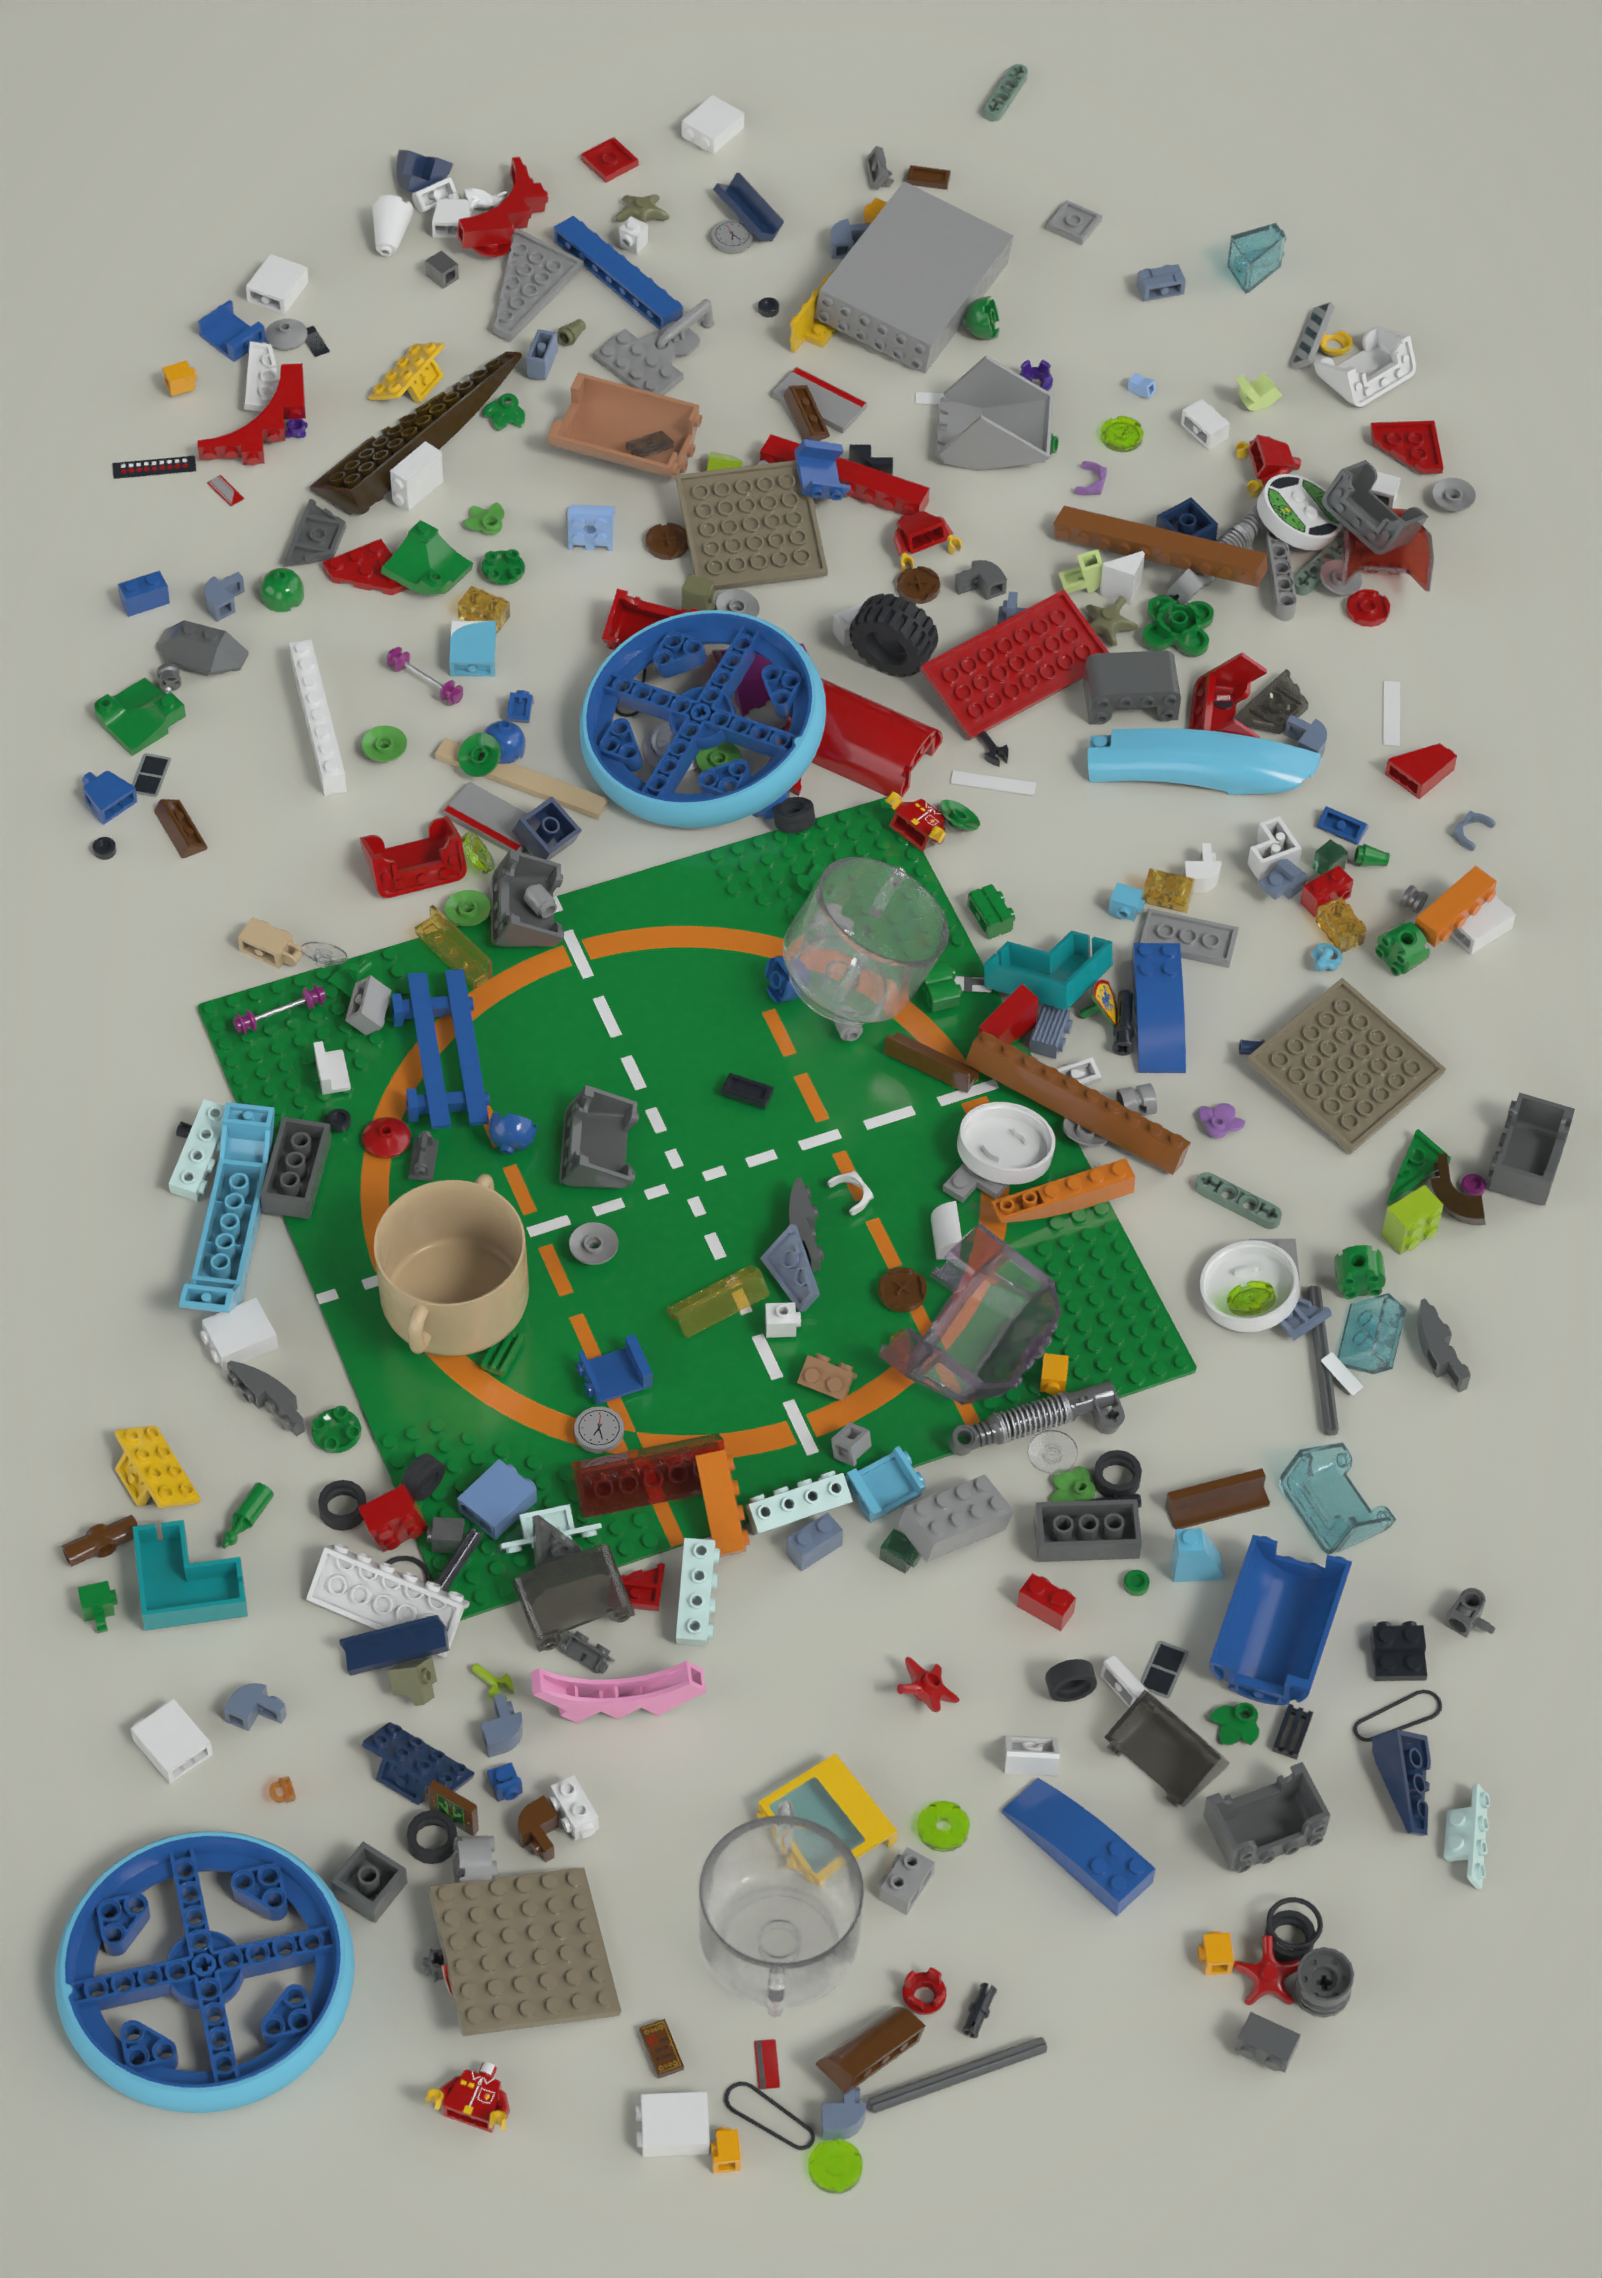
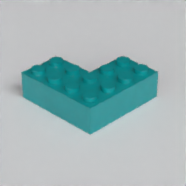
M1072 930L1049 952L1007 941L997 950V954L994 953L984 962L985 987L997 992L1012 994L1020 985L1024 984L1039 998L1038 1003L1067 1010L1113 966L1112 941L1093 937L1091 957L1090 935Z
M184 1520L161 1523L163 1540L158 1541L156 1524L133 1527L141 1611L145 1631L248 1617L241 1557L190 1564Z

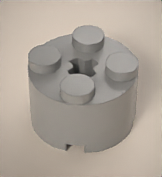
M479 1835L454 1838L453 1850H458L453 1859L455 1883L492 1880V1878L497 1877L496 1860L492 1861V1852L495 1851L494 1836Z

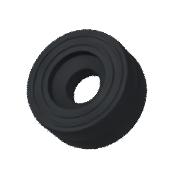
M786 798L782 803H778L773 807L774 823L781 832H802L811 828L815 823L814 805L807 798Z
M424 1453L409 1465L401 1479L400 1486L404 1484L414 1500L423 1501L441 1483L445 1474V1466L431 1454Z

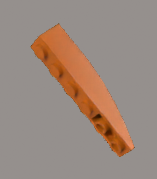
M1124 1158L991 1201V1205L1000 1223L1047 1218L1089 1208L1099 1203L1132 1194L1135 1187V1175L1127 1159Z

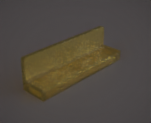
M431 905L429 907L430 917L415 927V934L453 970L464 969L466 982L475 990L492 978L491 959L434 905Z
M748 1266L667 1308V1312L670 1318L678 1320L684 1336L689 1338L769 1296V1291L760 1269Z

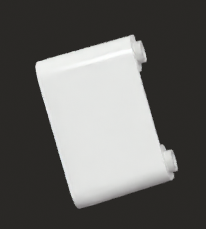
M1376 325L1365 333L1363 337V351L1335 366L1331 358L1322 357L1314 362L1316 373L1351 405L1362 407L1414 375L1416 361L1410 335Z

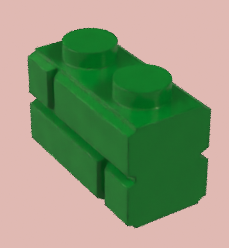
M990 884L969 892L967 906L987 938L992 939L1013 930L1015 914L1011 907L1007 908L1005 905V898L1001 891H997L994 885Z

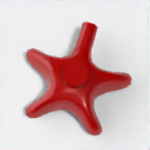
M905 1658V1665L912 1683L899 1684L897 1686L899 1694H913L917 1700L924 1702L932 1712H939L941 1710L940 1700L951 1703L960 1701L957 1695L943 1684L941 1678L942 1668L939 1664H935L932 1671H926L912 1658Z
M1262 1936L1263 1953L1260 1961L1256 1963L1234 1961L1233 1968L1253 1982L1252 1990L1244 2002L1250 2006L1261 1997L1270 1994L1279 1998L1285 2004L1292 2005L1294 1999L1286 1990L1284 1982L1290 1975L1298 1971V1965L1301 1960L1286 1963L1277 1961L1273 1953V1936Z

